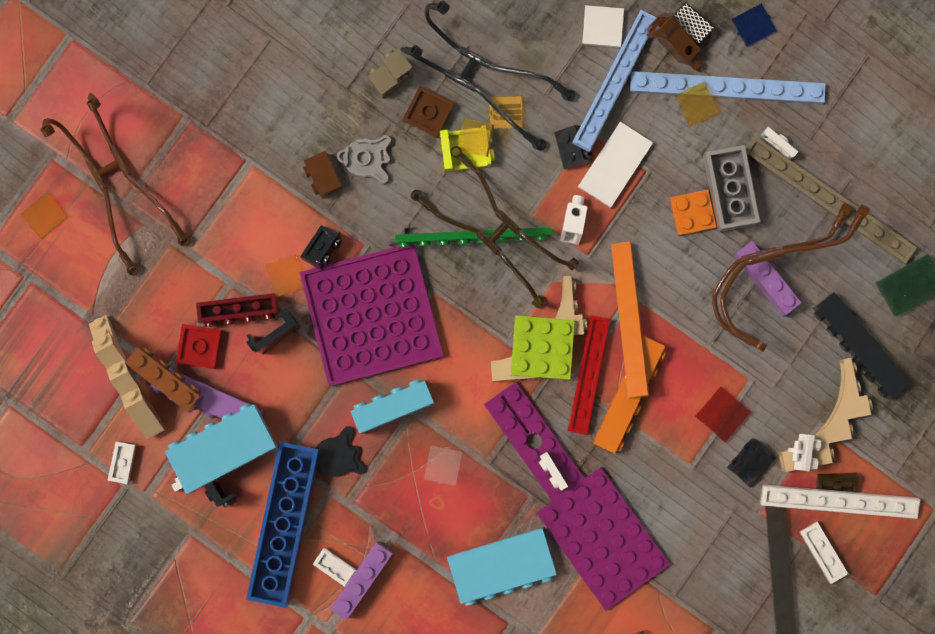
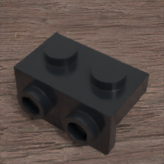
M573 125L554 132L564 170L592 163L591 150L588 152L572 144L581 127L580 125Z
M321 225L300 258L321 270L324 265L327 266L330 262L334 249L337 250L342 243L340 232L337 230L333 232Z
M752 438L745 444L744 448L727 468L751 488L776 457L763 444Z
M218 481L211 482L205 486L207 489L205 491L206 496L210 502L214 501L217 507H229L236 503V498L240 496L238 492L226 496Z

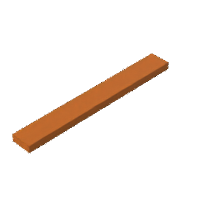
M628 241L611 244L627 391L628 398L631 399L649 396L632 244Z

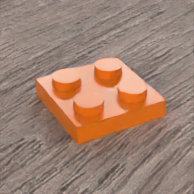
M708 190L669 198L677 236L716 228Z

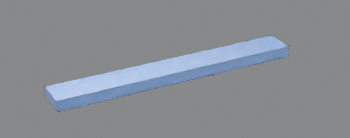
M640 10L572 144L590 152L648 39L646 35L648 32L647 28L657 17Z

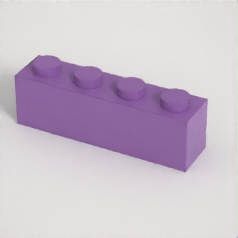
M751 241L733 256L738 260L741 256L760 250ZM769 261L747 265L743 268L781 316L787 315L801 304V301Z
M377 541L330 609L347 620L393 552Z

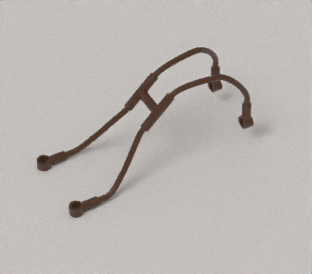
M89 93L86 104L93 111L110 146V151L115 159L113 162L98 170L93 159H90L71 133L54 119L45 118L40 131L44 137H48L55 132L51 124L57 126L85 158L91 174L100 190L104 193L114 246L126 266L127 273L134 276L138 273L139 269L137 264L132 262L118 243L109 192L107 190L108 187L102 176L119 167L124 177L165 215L171 224L170 227L177 236L178 243L181 246H187L190 239L188 234L184 233L179 224L174 221L169 212L132 178L131 171L117 146L113 144L97 110L101 103L93 93ZM183 237L187 238L185 241H180ZM135 267V270L130 271L129 268Z
M847 203L841 206L839 214L832 224L833 227L827 235L806 242L778 248L773 247L741 256L724 273L712 295L713 310L719 324L729 331L731 335L764 352L767 344L746 332L743 333L738 330L728 315L725 298L738 274L747 265L779 258L787 253L821 249L842 244L851 238L854 231H857L862 220L868 215L870 208L863 204L858 208L856 216L849 226L850 230L841 239L821 243L834 235L837 228H840L846 216L851 212L852 206ZM737 267V269L734 271V273L728 280L720 297L721 310L726 321L725 323L718 310L717 295L722 285L728 278V276Z

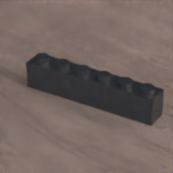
M835 292L830 293L812 308L815 311L814 316L820 322L823 321L827 325L826 330L832 337L836 336L840 341L839 346L842 350L851 354L853 357L852 361L855 362L858 368L861 367L865 371L864 376L870 383H875L878 387V393L884 399H893L911 384Z

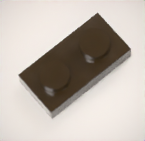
M857 473L817 474L816 489L857 492Z

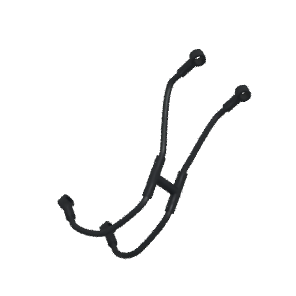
M444 0L439 3L427 4L425 7L427 23L450 46L459 51V54L470 59L461 75H458L421 56L423 49L417 45L401 47L400 51L445 74V77L471 91L478 92L514 129L532 143L534 149L544 150L546 147L545 140L536 138L530 132L523 130L478 85L467 80L476 63L487 69L526 75L548 81L553 85L554 89L562 94V98L567 101L575 99V91L567 89L558 81H554L549 76L493 65L487 59L464 47L458 46L431 20L429 13L431 8L444 15L450 9V5Z

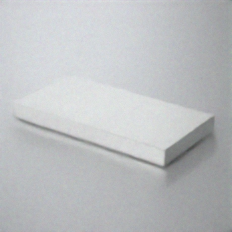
M620 122L578 188L611 208L653 142Z

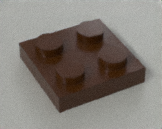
M419 86L402 121L438 138L455 103Z

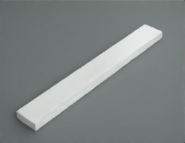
M763 484L760 504L762 506L918 519L920 499L916 497Z

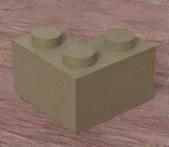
M399 49L389 51L384 56V65L381 67L376 66L369 72L368 79L382 98L414 76L413 67Z

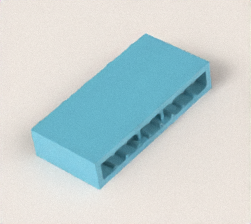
M248 403L239 408L240 412L234 415L231 412L221 417V422L217 424L212 422L204 426V431L190 433L186 436L187 440L181 443L178 440L168 445L169 449L164 452L186 494L202 488L278 447L256 405L253 404L251 406Z
M542 528L447 556L460 603H465L466 606L477 603L476 599L482 597L485 600L496 597L495 593L503 591L504 594L514 592L515 587L518 586L523 588L531 587L538 580H541L542 583L553 580V576L556 575Z

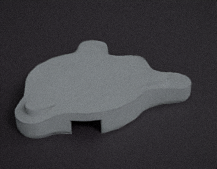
M383 135L376 140L357 139L345 149L340 150L337 153V159L354 176L361 178L372 177L381 184H386L389 176L382 169V165L388 164L391 161L387 153V148L391 144V138L388 135Z

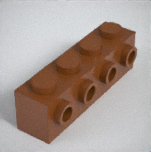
M137 347L125 364L185 411L192 413L203 399V396L199 394L201 390L193 384L189 386L185 383V378L178 372H171L168 369L170 366L163 360L157 361L153 358L154 353L149 349Z

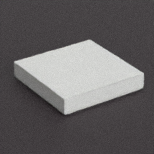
M585 5L582 45L621 48L624 9Z

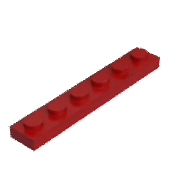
M590 315L567 431L584 435L588 433L610 321L608 318Z

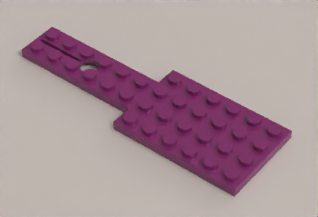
M517 382L484 404L552 500V502L536 513L605 611L670 565L603 469L599 467L587 477H583ZM535 433L541 437L542 444L539 448L531 449L528 447L526 440L530 434ZM545 452L549 454L568 486L562 491L559 487L556 489L553 487L549 480L552 477L548 470L544 472L539 464V461H541L540 456Z

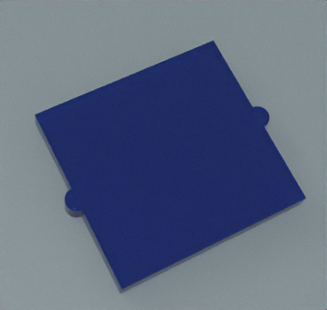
M762 3L731 19L738 31L737 35L741 36L746 47L777 31L770 19L771 16L767 14Z

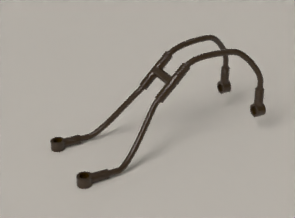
M452 147L450 150L451 156L460 160L467 168H471L479 177L495 215L502 221L501 225L488 237L482 230L440 214L422 195L420 190L412 191V200L418 201L427 211L430 210L439 219L476 233L477 237L495 255H499L526 286L534 298L531 304L536 308L541 307L545 299L536 294L530 283L495 242L509 228L513 233L518 234L549 258L567 266L571 271L577 268L579 261L574 257L569 262L563 260L523 233L514 221L502 210L498 209L491 190L480 170L462 153L460 147ZM458 148L460 150L459 155H453L452 150ZM414 192L420 193L419 199L413 197Z

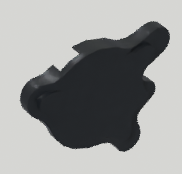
M344 427L338 436L327 438L317 445L315 449L321 450L317 471L329 477L340 476L346 472L364 473L365 466L358 460L360 448L349 445L354 433L351 427Z

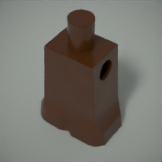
M662 13L648 26L646 34L648 38H657L677 62L688 63L694 70L699 69L703 65L701 59L696 55L701 50L700 47L680 25L674 13Z

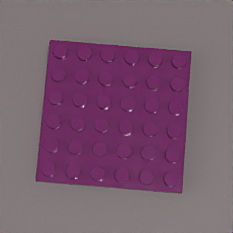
M411 244L409 248H399L398 246L323 266L321 270L314 268L300 272L329 386L443 357L414 244Z

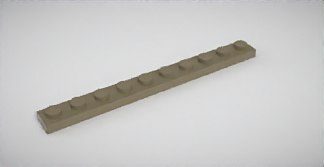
M754 136L746 148V154L749 158L835 217L838 216L839 210L844 203L851 205L852 210L843 221L846 225H851L859 208L858 206ZM869 214L862 220L857 229L859 234L903 264L907 263L917 248Z

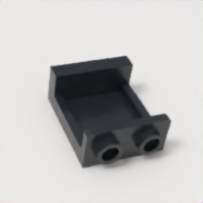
M285 308L279 312L286 323L259 342L255 336L247 335L249 340L246 343L252 351L263 354L300 328V325L289 310Z

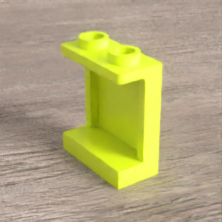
M483 125L482 128L448 132V130L440 131L445 172L471 169L467 168L457 158L451 156L450 150L454 146L460 147L462 153L477 168L491 167V161H495L494 150L489 148V142H492L491 130H487V125ZM454 148L452 154L455 156L459 155L460 150Z

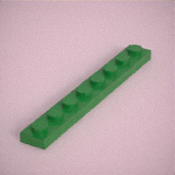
M552 227L521 228L523 233L530 238H536V241H546L548 237L553 235ZM507 229L497 240V243H507L509 239H516L517 242H527L510 229ZM482 230V231H483L488 237H490V235H491L495 230ZM470 231L400 234L394 236V245H399V248H409L411 244H419V247L431 246L430 243H438V246H449L450 242H458V245H468L470 241L484 244L477 237L476 233Z

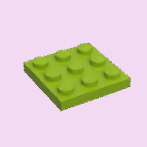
M515 316L510 375L570 380L575 320Z

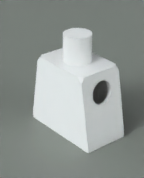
M574 195L572 203L567 205L560 236L561 242L576 245L580 243L587 212V206L583 205L585 198L582 196Z

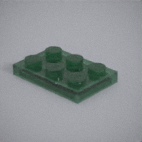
M929 254L875 282L894 317L935 295V265Z

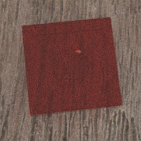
M720 386L694 417L721 440L726 442L751 412Z

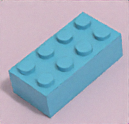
M420 379L410 382V387L408 388L398 387L390 391L391 395L384 397L381 394L372 398L373 402L367 405L366 402L354 405V410L350 412L359 434L433 405L434 401L426 382H421Z

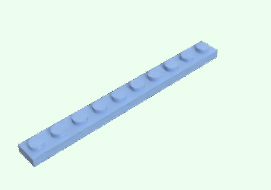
M631 71L630 92L823 104L825 102V83Z

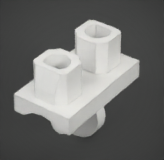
M799 434L794 448H788L787 451L793 453L792 461H795V470L810 471L818 468L819 461L816 458H812V451H819L821 440L816 439L814 435Z

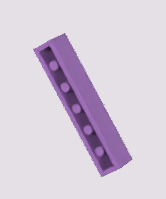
M168 368V369H169L171 372H173V373L177 372V371H174V370ZM181 374L185 378V383L189 386L193 384L201 390L199 394L203 396V399L194 410L196 411L197 408L204 410L203 414L214 419L215 416L221 418L231 412L234 415L240 412V407L248 404ZM147 381L146 385L150 386L149 390L160 395L161 391ZM259 409L263 417L266 411Z

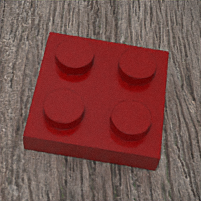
M182 324L176 363L216 369L222 330Z

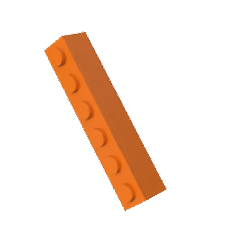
M643 336L647 382H649L650 379L653 380L658 371L655 367L658 361L662 362L666 352L663 351L664 345ZM626 373L592 443L613 454L616 451H621L625 442L622 438L625 433H629L633 425L630 422L632 416H637L641 405H639L641 397L628 398Z

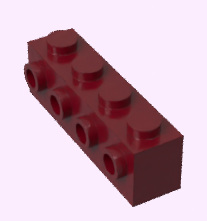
M275 293L196 303L198 323L204 324V327L216 326V322H224V325L235 324L236 320L243 319L244 322L256 321V317H263V320L274 319L275 315H280L278 296Z

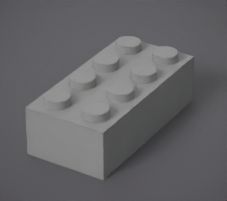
M745 145L706 152L703 155L717 231L721 232L757 225L760 219Z

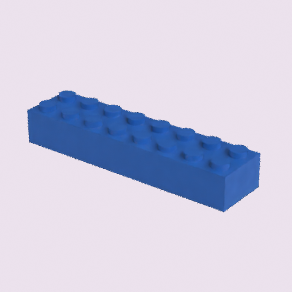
M279 442L246 600L283 608L289 606L321 453L320 449Z

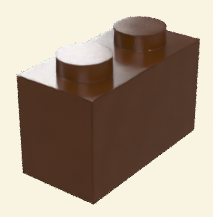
M326 151L304 160L306 166L303 169L307 178L312 177L314 183L311 184L315 195L319 194L321 198H324L343 189Z

